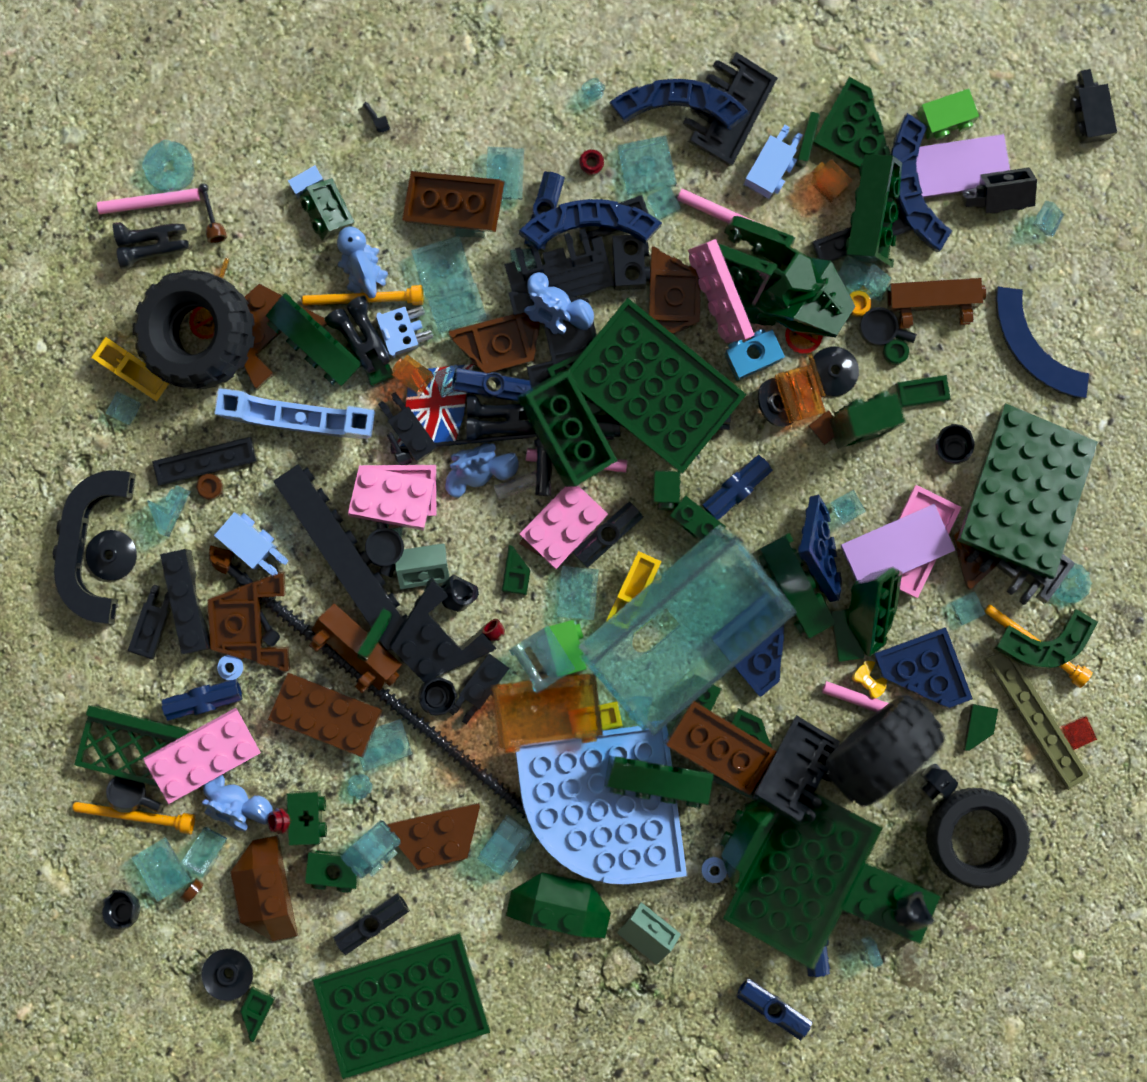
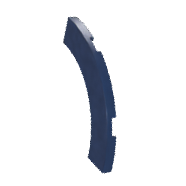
M689 79L656 80L651 84L631 88L609 102L624 123L646 111L667 106H684L701 110L715 117L728 130H731L749 116L748 110L730 94L711 87L710 84Z
M906 113L898 127L891 156L896 157L902 162L900 194L896 201L903 217L914 233L928 247L938 253L953 230L947 227L934 214L931 208H928L924 201L916 163L920 144L928 126Z
M586 199L560 204L557 208L542 212L519 230V235L539 250L546 242L563 232L580 227L600 226L623 231L646 244L661 227L662 222L641 209L618 204L617 201Z
M998 286L995 295L996 315L1003 333V339L1016 361L1034 379L1042 382L1054 391L1070 397L1086 399L1089 373L1071 369L1049 356L1034 339L1027 325L1023 310V289Z

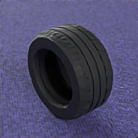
M972 787L960 789V791L957 790L947 799L941 800L939 805H936L927 823L926 842L932 860L945 875L957 883L970 888L989 889L1000 886L1002 883H1007L1008 880L1017 875L1018 871L1020 872L1029 854L1031 838H1029V826L1024 814L1021 813L1022 811L1011 800L994 791ZM971 811H989L997 817L1002 826L1003 842L1001 849L992 860L985 864H965L958 858L953 849L952 835L954 827L962 816Z

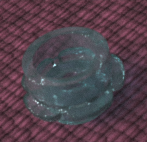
M598 78L586 81L581 87L584 93L583 98L585 100L590 99L591 101L600 99L604 94L605 84H602Z
M365 774L353 775L348 780L349 786L347 790L351 796H355L357 799H364L367 797V794L371 793L372 783ZM358 784L362 785L361 789L357 788Z

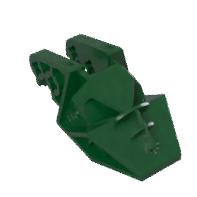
M733 216L724 231L725 234L729 235L728 240L733 243H739L741 240L747 241L753 247L751 250L753 255L756 257L762 255L774 263L766 262L725 245L718 244L726 266L735 279L734 283L756 295L751 305L793 332L836 338L856 306L832 261L810 258L799 250L793 249L796 237L741 216ZM783 264L788 266L784 272L780 270Z

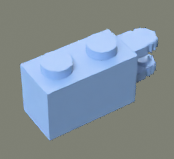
M784 125L777 138L770 135L744 182L745 186L768 199L771 198L773 192L778 194L785 181L781 178L785 171L790 173L797 161L794 158L797 151L796 148L803 137V134L798 132L793 138L791 146L782 142L790 128Z
M234 512L214 536L252 569L257 570L261 566L271 575L278 573L275 567L265 561L267 557L272 554L277 561L284 565L289 560L275 549L277 546L272 543L274 538L264 529L259 532L253 527L255 521L247 514L243 513L240 515Z

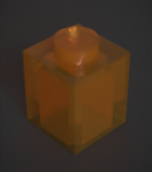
M831 159L826 164L821 162L812 171L814 176L810 181L832 203L849 187L852 179Z
M406 355L404 359L400 358L393 367L394 373L392 376L395 380L419 397L434 378L430 370L409 355Z

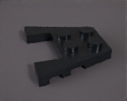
M508 293L513 315L525 313L526 307L534 305V301L530 298L529 293ZM569 297L571 302L582 299L589 304L588 298ZM562 319L566 326L564 334H553L550 328H547L543 323L551 361L526 367L531 388L551 377L547 368L582 353L597 336L594 321L590 328L581 330L569 321ZM562 367L558 370H555L554 372L555 374H557L559 372L564 371L567 368Z
M432 577L426 583V588L422 595L418 596L411 613L404 619L389 644L390 648L423 682L497 649L481 630L460 647L433 619L429 613L444 601L448 595Z

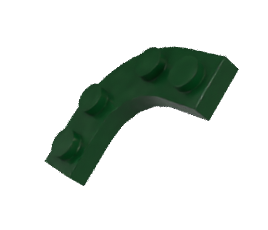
M1075 609L1072 611L1059 636L1052 641L1045 642L1032 639L1008 625L994 649L1016 662L1031 668H1055L1071 661L1081 653L1098 621Z

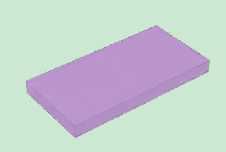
M1004 134L920 147L916 168L923 198L962 193L964 190L976 188L980 185V174L1010 170Z
M935 504L840 545L856 581L863 579L870 573L890 567L899 569L903 574L955 551Z

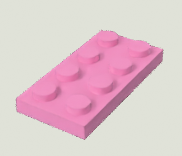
M716 239L689 249L690 264L696 269L699 277V286L707 296L709 301L708 308L710 313L716 318L720 337L725 340V343H730L754 336Z
M914 485L898 519L935 504L949 535L962 507L918 485ZM936 559L903 573L900 591L918 598Z
M234 708L143 759L165 799L170 804L261 752L237 708Z

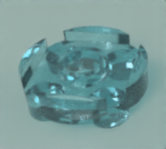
M166 139L152 146L142 163L147 180L162 192L183 190L191 183L195 173L194 159L188 149L178 142ZM174 161V171L168 170L164 172V164Z

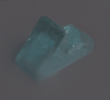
M848 256L845 257L838 272L844 285L856 291H864L878 301H881L891 280V277L876 264L872 263L870 266H867Z
M176 485L175 489H171L166 497L165 502L168 503L166 507L147 500L159 534L170 537L191 491Z

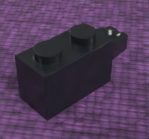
M1091 69L1082 70L1077 74L1078 85L1074 87L1075 93L1070 99V109L1072 113H1075L1076 117L1075 134L1080 138L1081 144L1109 140L1117 133L1108 84L1099 85L1098 82H1094Z
M1030 167L980 174V185L976 188L962 191V201L965 207L983 208L986 214L1034 207L1036 203L1037 179Z

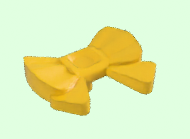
M864 661L863 665L854 671L852 680L861 683L869 691L870 697L876 699L884 693L887 680L884 678L874 680L870 673L875 662Z

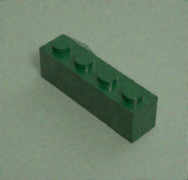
M864 155V161L859 169L860 183L855 191V211L850 219L851 233L846 241L847 255L853 259L888 268H893L894 259L889 257L890 246H895L896 236H893L892 223L898 218V210L894 198H898L900 194L902 162L894 156Z
M286 292L265 315L269 319L266 324L277 334L280 331L289 337L286 342L296 352L301 348L307 354L304 359L315 369L320 366L326 372L323 377L333 386L337 383L342 386L362 365L359 360L335 340L326 329L316 322Z
M788 533L758 549L757 551L760 555L756 557L763 569L767 568L772 577L769 578L773 589L776 592H781L784 598L781 603L786 608V612L788 614L792 612L796 620L793 623L796 631L800 636L804 635L806 639H809L836 623L820 593L816 594L814 590L816 584L812 575L807 570L804 571L802 569L804 560L800 558L799 552L791 547L790 543L794 540L791 534Z
M609 755L604 786L610 787V793L625 795L627 790L636 792L635 797L650 800L651 795L661 796V802L676 804V799L686 801L685 806L701 808V804L709 805L714 774Z

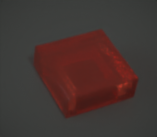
M1082 716L1061 726L1073 750L1097 740L1087 716Z

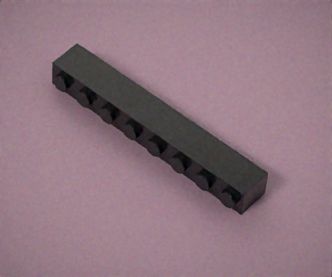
M299 464L275 479L273 481L371 628L383 608L391 612V621L380 638L386 650H390L389 644L404 619L408 617L407 613L401 614L397 608L401 605L393 593L388 595L383 587L386 584L385 580L378 571L376 573L372 571L369 566L371 562L367 558L365 551L359 552L355 546L358 540L350 529L345 531L341 525L344 520L336 508L334 510L330 509L326 503L330 500L322 488L317 489L312 482L316 479L308 467L303 468Z

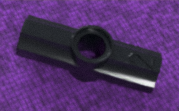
M628 501L577 547L573 553L586 568L590 567L641 521L644 516ZM605 528L613 529L616 535L615 539L610 542L603 540L601 537L602 530Z
M397 892L333 936L339 950L344 955H347L370 938L377 936L383 929L410 912L403 897ZM367 918H374L378 922V928L375 930L368 929L365 925V920Z

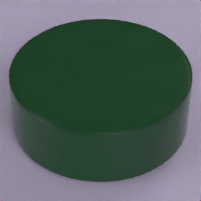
M893 339L883 348L884 359L892 365L903 363L909 356V347L901 339Z

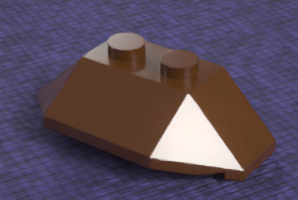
M275 835L252 840L230 872L240 923L271 941L296 937L298 932L279 836Z

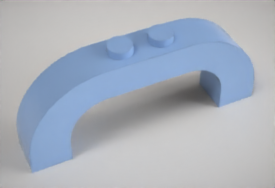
M219 388L215 414L229 420L271 428L336 437L367 439L371 438L375 411L350 406L347 409H332L268 400L248 395L242 391Z

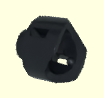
M454 574L441 585V588L448 595L442 601V604L449 610L464 611L479 595L476 585Z
M937 764L930 765L921 774L926 782L920 789L931 800L938 794L947 799L958 786L956 779Z
M915 891L905 897H901L897 901L894 917L899 925L905 926L910 931H917L934 922L935 919L929 913L921 891Z

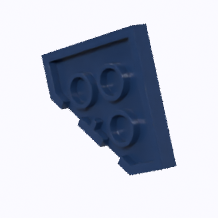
M820 495L810 496L808 507L805 510L806 519L805 525L802 527V541L798 547L799 556L806 562L810 574L815 577L820 591L826 595L829 602L839 601L842 577L841 572H837L834 557H838L834 537H830V529L827 523L831 522L830 514Z
M771 590L767 591L711 638L759 697L763 696L780 681L786 608Z
M946 627L873 654L882 678L940 705L951 708L973 699Z

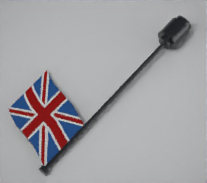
M474 364L414 370L407 389L405 406L411 409L437 447L537 437L536 432L477 438L474 441H467V439L457 440L464 418L467 393L453 391L452 378L456 368L472 370ZM609 415L594 416L607 441L615 440L614 437H621L620 425ZM398 438L397 443L400 447V450H406L407 447L404 445L402 440ZM390 444L391 454H394L393 447Z

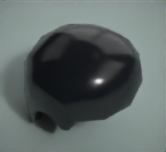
M951 424L940 430L935 447L940 459L947 464L959 465L971 457L975 441L971 431L965 426Z
M442 677L429 678L422 683L418 692V701L421 708L433 716L445 715L451 710L457 698L453 683Z
M112 890V894L103 900L102 916L104 923L111 929H128L139 918L141 910L139 900L129 891Z

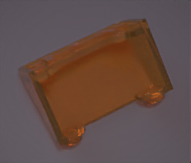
M595 673L490 685L499 749H504L505 753L520 751V746L525 744L571 738H581L582 743L597 741V736H603Z

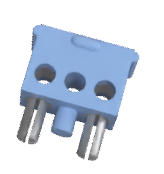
M422 306L409 311L402 307L384 314L377 313L376 320L391 359H394L396 355L417 349L418 343L433 338L431 330L415 335L414 331L423 328L421 321L410 322V319L425 315ZM400 316L402 320L397 321L395 317ZM405 328L407 331L401 333L399 329ZM409 340L411 343L406 345L403 341Z

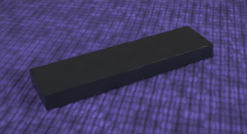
M900 208L897 209V220L892 223L893 236L896 237L913 231L903 217ZM852 226L812 241L811 246L816 258L833 262L849 256L847 255L846 241L850 237Z
M252 437L152 461L158 486L258 462Z

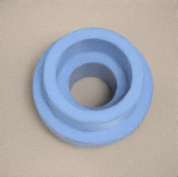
M226 655L218 662L217 670L223 679L234 680L241 676L243 663L240 658ZM228 663L234 665V670L231 673L226 670Z
M711 857L704 861L701 871L703 877L708 882L719 883L726 877L727 871L722 859ZM712 866L719 867V873L712 875L710 868Z

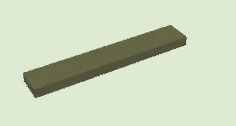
M999 651L986 658V663L1065 788L1069 790L1090 777L1019 663Z

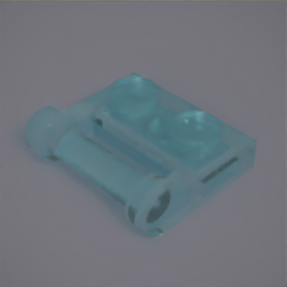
M549 626L544 627L509 649L512 656L515 655L533 683L534 686L532 688L535 693L540 692L575 670ZM531 647L549 677L542 680L524 651L525 648Z

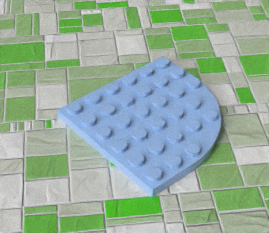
M666 722L514 742L520 793L527 820L540 843L557 861L586 878L610 884H634L687 876L677 799L676 804L661 802V796L651 795L650 800L635 797L636 792L627 790L625 795L610 793V787L604 786L609 755L672 766L670 747L664 744L668 736Z

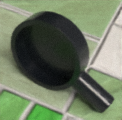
M876 307L866 312L859 324L862 338L873 346H884L894 338L914 343L917 335L900 329L895 314L883 307Z
M376 522L377 530L373 531L367 538L365 553L369 561L374 565L389 567L397 563L404 551V543L396 531L387 528V523Z
M115 776L107 785L106 796L108 803L118 812L128 813L144 806L159 813L163 807L162 803L146 796L145 784L142 782Z

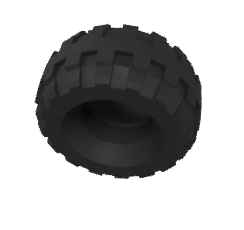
M183 270L182 272L163 276L159 283L152 284L145 291L146 297L143 302L138 303L135 310L138 314L136 323H133V335L137 339L135 344L139 357L143 358L146 364L145 367L153 375L177 387L208 389L216 387V385L222 382L229 381L234 377L235 372L239 368H243L249 359L247 357L250 347L253 348L255 337L252 336V327H254L255 323L253 314L250 313L247 306L249 303L234 285L208 272ZM203 307L210 312L213 318L214 336L204 351L192 355L187 353L181 344L179 337L180 325L184 317L191 310Z
M902 695L876 712L834 749L826 760V767L830 772L829 777L850 802L855 801L860 807L871 806L904 784L939 751L945 739L941 731L942 725L920 700H914L910 695Z

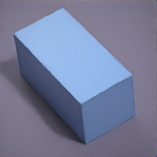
M316 166L288 180L298 198L307 186L324 181Z

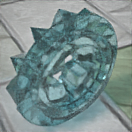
M1075 563L1065 577L1073 578L1076 576L1075 583L1079 587H1071L1067 590L1069 583L1064 579L1054 593L1058 599L1067 603L1082 601L1089 594L1092 582L1090 573L1083 565Z

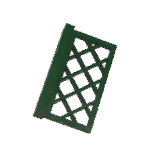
M88 705L86 712L87 720L74 765L159 787L154 779L146 778L151 775L150 771L143 776H138L133 771L131 765L161 749L166 744L189 734L193 730L95 705ZM93 722L102 724L107 734L95 740L91 734ZM108 726L115 727L116 729L111 731ZM121 729L127 730L132 740L120 747L113 734ZM133 732L138 733V734H141V735H139L138 737H135V735L133 734ZM145 736H150L154 740L156 747L144 753L138 740ZM110 737L116 750L104 756L97 743ZM158 739H162V740H166V741L160 744V742L158 741ZM134 743L141 756L128 762L122 750ZM93 746L100 759L92 764L83 762L85 751ZM118 752L125 765L117 770L111 769L106 759ZM103 762L105 767L99 766L97 764ZM127 768L130 773L122 772V770Z

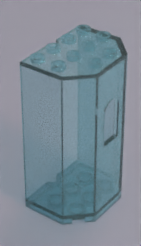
M719 525L578 647L583 652L580 656L581 659L643 731L648 728L655 735L797 612L773 581L764 573L761 566L738 537ZM666 608L679 625L649 651H636L632 645L634 635Z

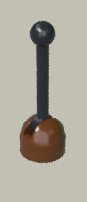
M202 183L199 185V191L203 194L211 223L206 228L208 243H219L227 239L226 230L223 225L215 222L207 193L209 187L207 184Z

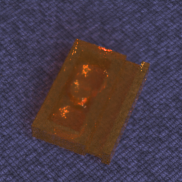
M811 364L775 375L790 423L826 413Z

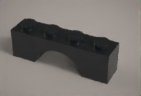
M181 549L160 554L181 655L211 649L208 625L202 615L197 597V574L192 551Z

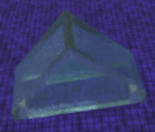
M204 827L181 861L180 866L203 878L210 873L227 838Z

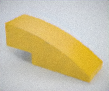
M106 336L91 356L98 363L156 402L169 385V383L162 381L158 376L153 375L145 367L146 364Z
M638 551L605 623L627 633L630 631L662 561Z

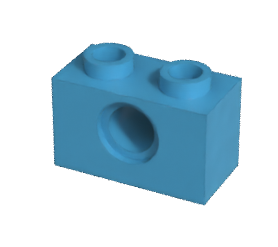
M765 329L759 330L754 333L752 339L746 342L742 340L735 341L728 345L729 349L724 353L736 381L781 362L785 358L773 329L768 332ZM751 347L758 349L760 357L758 359H751L747 355V349Z

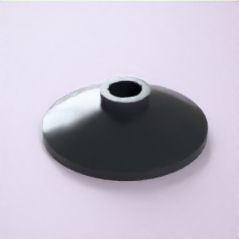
M826 347L817 352L810 362V381L814 388L824 395L832 397L844 395L855 386L858 380L859 366L857 360L848 350L842 347ZM837 366L840 370L839 374H833L831 367Z
M770 378L764 381L759 388L757 397L762 415L770 424L776 427L791 425L796 420L799 412V402L795 391L786 381L780 378Z
M117 530L100 532L92 538L87 546L86 561L88 567L93 574L104 580L124 578L133 570L136 564V546L132 539L123 532ZM111 550L113 557L108 560L105 557V553Z
M231 948L220 949L211 954L203 965L201 972L203 986L211 996L218 1000L232 1001L238 999L248 991L252 984V964L246 955L238 950ZM226 969H232L234 973L232 977L225 975Z

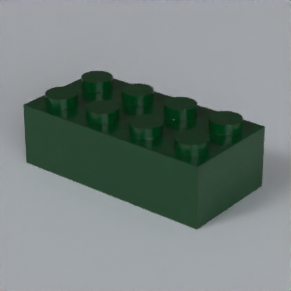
M569 370L555 374L517 397L565 487L577 486L618 461Z
M888 391L874 394L873 397L868 398L865 402L863 398L850 401L839 411L835 412V416L829 420L837 449L885 436L906 423L898 394L889 395Z
M866 862L843 910L921 944L928 926L917 931H910L905 926L899 925L894 917L897 901L901 897H905L915 891H921L925 905L931 916H933L941 896Z

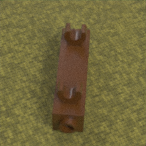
M982 278L890 283L886 288L887 307L893 313L899 312L900 329H907L913 326L912 311L959 309L960 325H970L974 322L972 308H978L983 304V300L986 299V287L982 285Z
M335 603L317 619L312 628L316 635L309 646L317 652L327 643L355 668L362 677L354 687L361 693L371 684L380 691L386 684L390 687L399 678L400 675L397 672L402 663L379 643H377L367 661L364 662L357 658V652L368 633Z

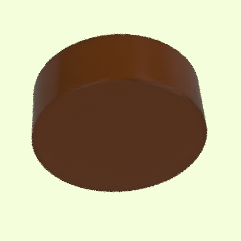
M205 474L197 481V492L205 499H216L223 492V483L219 477L213 474Z
M195 878L180 896V899L186 904L190 903L203 887V883L198 878Z

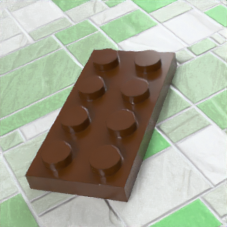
M411 171L402 221L414 224L496 232L505 182L500 179Z
M287 673L268 720L363 758L383 710Z
M690 699L664 741V744L748 795L752 793L777 752Z

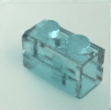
M507 814L477 859L501 876L506 871L511 873L518 863L515 857L519 851L525 852L532 843L533 839L530 838L532 831Z
M383 820L375 824L341 855V859L348 867H352L351 870L359 879H362L368 873L374 876L383 867L380 863L382 860L387 863L397 854L395 848L401 844V840L394 832L390 831L391 829Z

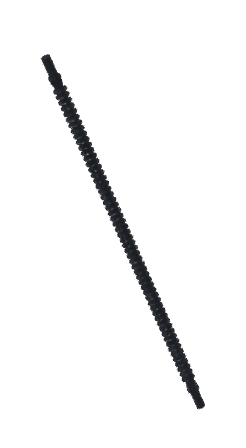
M232 563L230 564L227 573L236 580L237 584L243 586L253 582L246 572L242 573ZM259 597L260 604L265 603V608H271V613L276 612V617H282V622H288V627L293 626L294 632L299 631V636L304 635L305 641H313L312 639L316 633L310 629V624H304V619L299 620V615H293V610H287V605L282 606L281 600L276 601V597ZM325 643L321 648L322 655L327 654L328 660L333 659V664L338 663L340 665L339 669L344 668L345 674L349 672L351 674L350 678L355 677L357 679L356 683H358L362 675ZM372 684L368 687L367 692L372 691L374 693L373 697H379V702L383 700L385 706L389 705L391 707L390 711H396V716L401 715L402 720L406 719L408 725L412 724L414 726V730L419 729V734H425L424 738H429L431 744L436 743L437 749L439 747L442 748L441 752H447L448 758L453 757L454 763L456 761L460 763L459 767L464 766V771H470L471 777L476 776V781L481 780L482 786L487 785L488 791L493 790V795L498 794L500 796L499 800L504 799L505 805L510 804V809L515 808L517 810L516 814L521 813L522 819L526 817L521 796L517 798L515 792L511 793L509 791L510 787H504V782L499 783L498 778L494 779L492 773L488 774L486 772V768L481 769L480 763L478 765L475 764L476 760L469 759V754L464 755L463 749L460 751L458 750V745L453 746L452 740L447 741V736H441V731L436 732V727H430L429 721L424 722V717L419 718V713H413L412 707L408 709L406 707L407 703L402 704L401 698L396 699L395 693L392 695L389 693L390 689L385 690L383 687L379 691Z

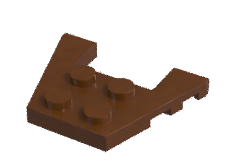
M258 284L245 296L249 303L247 305L254 318L255 325L252 327V336L255 339L253 348L250 347L247 354L249 359L244 366L253 386L257 390L274 375L257 355L282 332L280 331L277 334L266 324L269 319L265 316L282 295L261 284ZM301 306L323 328L327 326L324 321L325 318Z
M285 572L276 573L208 599L211 650L241 659L253 660L261 665H270L282 671L290 670L289 647H262L259 597H280L286 595Z

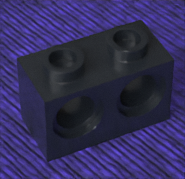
M632 235L613 236L615 291L645 289L646 282L650 281V266H645L644 258L649 257L648 241L645 244ZM634 245L638 252L634 255H628L624 252V247ZM630 269L636 270L639 273V278L629 280L625 273Z

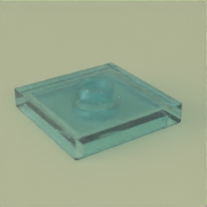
M666 135L617 145L627 196L677 185Z
M460 236L411 250L427 300L475 285Z

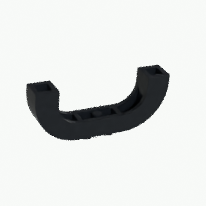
M108 470L95 473L82 480L69 494L63 508L62 518L57 523L56 533L59 535L58 545H55L53 549V560H55L54 579L57 591L63 602L72 612L92 622L115 624L118 599L97 596L90 592L83 582L81 572L89 516L94 506L103 499L109 497L133 499L136 474L132 472Z

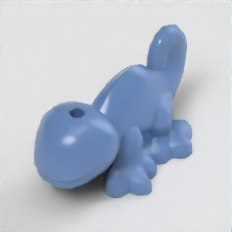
M352 226L345 227L339 232L337 238V247L343 253L341 256L342 260L337 265L343 268L346 274L350 275L348 278L350 283L347 285L349 291L360 293L362 289L369 298H374L377 294L376 282L385 286V279L388 276V273L381 270L380 266L377 265L379 249L371 248L370 245L366 244V237L359 229Z
M534 273L529 277L527 288L530 298L534 301V305L526 307L524 312L529 315L532 321L544 323L553 334H564L566 332V326L562 319L569 321L581 330H587L591 327L594 321V312L586 301L579 299L571 302L563 290L557 287H548L549 280L544 273Z
M484 443L474 449L460 450L451 455L454 463L450 464V468L453 470L446 478V491L452 497L459 498L465 493L466 485L481 487L493 475L499 480L509 479L518 470V457L515 453H507L495 457L494 451L496 447L493 443Z
M223 774L203 785L204 795L208 799L202 802L207 807L204 813L212 819L225 822L238 831H246L248 826L245 822V817L263 825L268 824V815L270 812H273V808L266 798L255 795L248 799L242 787L235 784L224 786L225 778Z

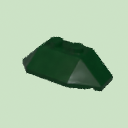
M894 567L870 573L863 579L857 580L851 588L852 596L848 624L864 653L869 657L886 645L888 640L886 635L892 627L897 611L902 571Z
M757 800L745 803L742 810H736L731 820V823L734 824L730 832H724L719 842V845L722 846L721 856L732 889L735 891L738 890L778 816L777 812Z
M545 872L537 874L511 890L506 916L530 926L591 938H606L611 915L610 910L592 883Z

